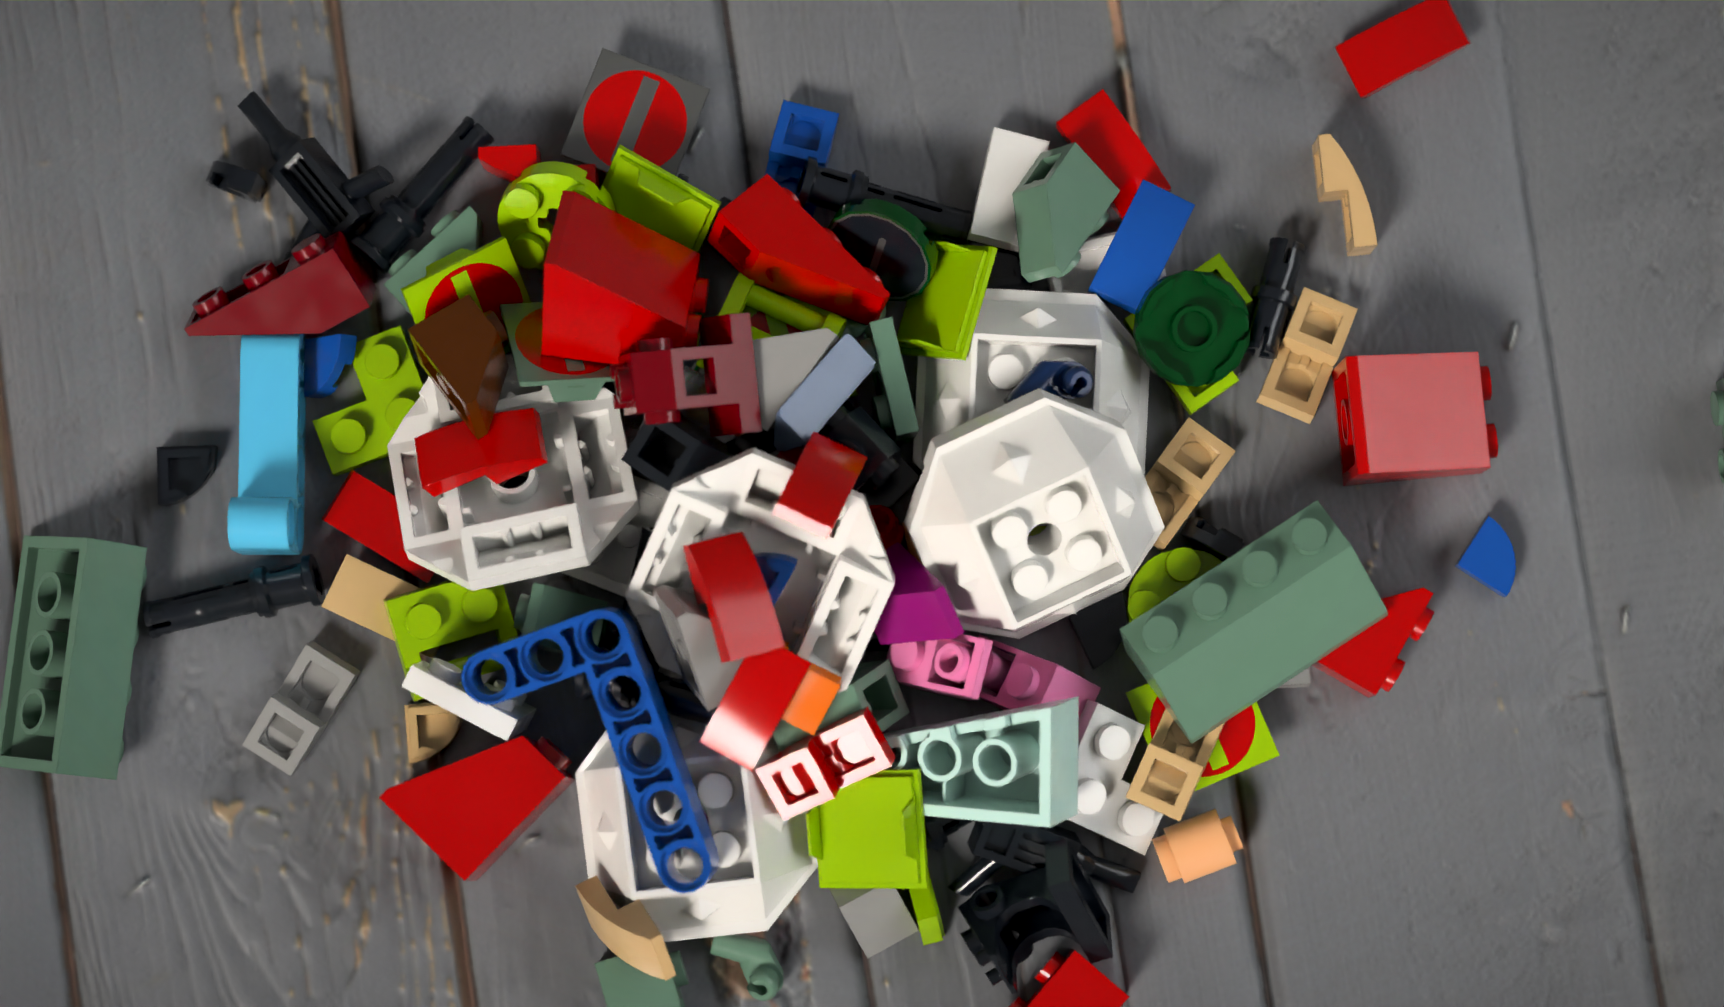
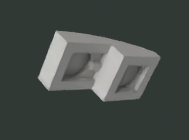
M314 641L307 643L279 691L269 698L242 745L288 775H294L330 723L361 671Z

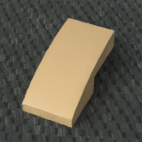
M1331 134L1318 135L1312 145L1318 202L1341 200L1347 257L1371 254L1378 244L1371 209L1362 183L1350 160Z
M1304 287L1279 344L1278 356L1272 361L1256 402L1310 424L1315 416L1333 367L1339 359L1358 309Z
M1188 417L1145 476L1165 526L1153 545L1161 552H1163L1236 452L1190 417Z
M346 554L321 607L395 641L383 600L420 588ZM439 647L419 653L433 659Z
M1165 709L1153 739L1148 744L1129 787L1126 798L1177 821H1181L1225 723L1191 744L1168 710Z
M596 875L575 885L592 929L614 954L634 968L663 980L676 976L663 937L639 899L617 909Z

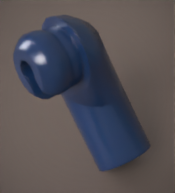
M1041 361L1004 399V403L1013 401L1038 388L1062 399L1082 398L1091 391L1093 376L1079 362Z

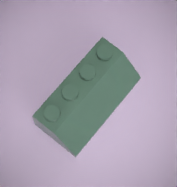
M1316 500L1122 627L1120 633L1126 653L1187 739L1193 744L1386 617L1388 611L1352 545L1319 501Z
M24 535L0 709V767L117 780L118 766L124 754L122 736L126 706L130 701L132 693L130 675L133 652L139 638V625L137 621L141 591L147 578L145 565L147 547L88 537Z

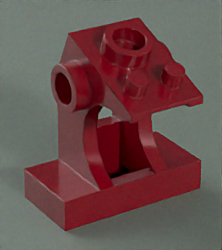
M750 312L702 318L700 320V347L674 349L672 337L636 341L637 352L618 357L619 364H611L609 366L610 378L615 381L616 394H613L612 397L614 409L624 408V416L644 414L645 425L680 422V410L708 407L711 437L762 431ZM703 360L706 384L705 395L686 396L683 361Z

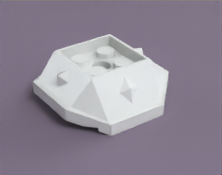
M986 288L966 361L918 356L915 414L920 431L914 438L912 463L922 473L925 467L923 461L932 438L1004 405V399L1037 363L1045 360L1074 361L1081 363L1091 372L1093 387L1085 397L1063 400L1118 420L1125 428L1143 474H1145L1150 369L1139 357L1134 338L1097 294ZM1042 523V524H1039V525H1040V526H1047L1048 523Z
M505 355L509 368L495 413L534 408L538 411L548 463L518 475L527 477V480L517 488H504L503 486L508 480L496 484L484 475L433 497L421 485L414 438L463 420L432 379L428 377L419 392V399L403 418L387 445L404 550L408 559L471 591L589 566L640 511L633 469L621 460L628 449L621 409H614L612 398L614 393L603 386L595 400L554 402L548 385L520 387L512 355Z
M1039 388L932 438L923 461L925 467L913 492L904 520L922 565L944 585L963 630L1016 639L1023 638L1071 614H1076L1078 611L1124 590L1165 528L1128 434L1118 420L1091 409L1066 402L1061 397ZM1048 523L1041 533L1028 536L1035 526Z
M754 447L673 483L625 595L634 616L638 619L658 665L682 675L653 589L664 584L694 593L683 546L742 531L753 554L779 553L797 559V565L774 605L783 640L789 643L788 650L842 677L838 692L847 690L895 584L892 567L865 495L852 489L827 540L772 514L796 465Z
M668 713L700 803L708 816L709 828L719 856L716 873L703 887L694 892L679 893L665 886L658 875L607 731H605L575 771L588 879L595 875L598 877L617 909L639 899L660 931L664 942L768 931L818 867L817 858L810 856L808 850L806 813L808 810L783 821L755 771L759 764L780 752L774 736L772 735L751 772L699 743L708 726L707 724ZM639 733L634 739L633 749L637 759L645 764H656L662 752L657 738L648 733ZM658 791L653 802L658 816L668 821L678 820L682 810L679 797L671 791ZM678 848L674 856V863L678 872L690 878L700 876L703 869L700 855L691 848Z

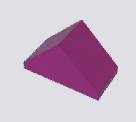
M899 542L888 547L886 554L895 576V584L874 629L880 645L953 639L965 633L944 585Z

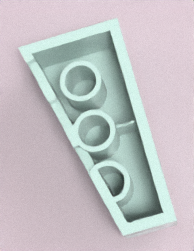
M1079 696L885 732L883 735L896 756L892 766L886 769H921L924 816L1040 827L1055 826L1078 815Z

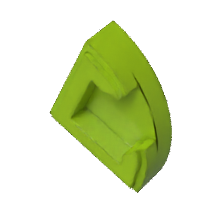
M929 875L928 889H909L923 946L943 941L942 936H945Z

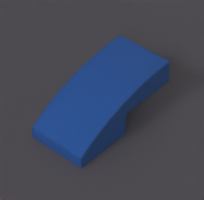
M783 100L769 149V160L765 175H770L781 187H785L795 194L803 165L808 156L817 158L818 165L827 167L839 113ZM806 204L803 209L814 218L817 207Z
M1143 179L1095 274L1088 292L1097 294L1100 298L1135 315V311L1145 292L1158 281L1195 204Z

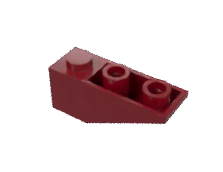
M341 230L325 239L321 233H317L298 243L291 250L293 256L274 266L271 260H267L256 265L242 276L241 279L244 283L225 292L222 287H217L200 296L192 304L194 310L184 330L188 336L320 334L369 308L377 287Z

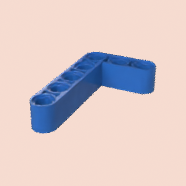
M613 606L596 609L485 649L471 656L463 667L461 675L463 688L470 698L486 705L500 703L585 672L656 870L662 882L672 891L690 893L703 887L713 877L719 864L718 850L638 628L630 614L621 608ZM601 618L611 620L619 629V644L615 650L610 652L599 648L593 640V627ZM544 639L554 640L563 650V663L555 672L546 670L537 660V648ZM488 659L498 661L506 670V685L500 692L490 690L482 681V666ZM619 676L631 677L640 687V700L634 708L623 707L613 696V685ZM639 733L651 734L659 741L662 752L656 764H645L637 759L634 754L633 743ZM658 791H671L679 797L682 804V813L678 820L668 821L658 816L653 803ZM678 848H691L700 855L703 863L700 876L690 878L678 872L674 863L675 852Z

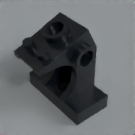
M846 400L818 432V434L868 457L853 487V490L865 495L868 506L882 505L890 509L919 481L920 477L901 458L899 446L861 406L855 409Z
M1067 838L1045 844L1046 867L982 886L973 893L970 899L958 906L959 911L970 927L960 935L981 967L989 962L994 966L993 969L985 973L992 986L1003 980L1012 994L1018 993L1017 965L1031 955L1035 942L1047 937L1060 935L1071 938L1082 947L1091 964L1113 957L1110 915Z

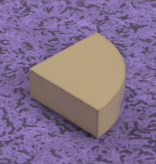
M432 702L404 705L409 763L426 761L445 750L459 732L463 718Z

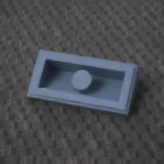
M845 334L840 338L777 411L773 446L779 452L806 445L812 433H818L875 367V360L852 335Z

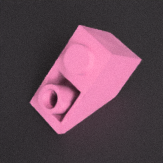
M961 634L953 639L890 644L886 659H889L896 679L900 684L962 700H978L993 641Z
M979 634V638L993 641L979 699L1003 710L1079 696V718L1087 700L1096 701L1101 687L1056 663Z

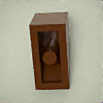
M468 294L410 327L408 332L420 365L478 440L489 432L509 368L502 343L508 340V335L497 315L491 309L483 313Z

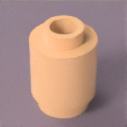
M1216 809L1163 828L1165 834L1152 839L1168 883L1181 878L1184 883L1237 864L1233 852L1243 849L1231 815L1219 819Z

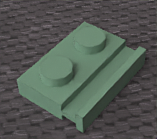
M889 317L871 321L867 325L865 334H863L864 339L858 340V343L876 362L874 364L875 367L869 373L873 375L877 396L872 397L876 423L882 430H886L887 435L897 445L912 442L920 430L893 319Z

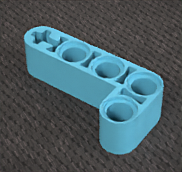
M305 334L242 335L238 497L230 498L227 518L229 546L231 550L241 555H300L303 550L306 397H304Z

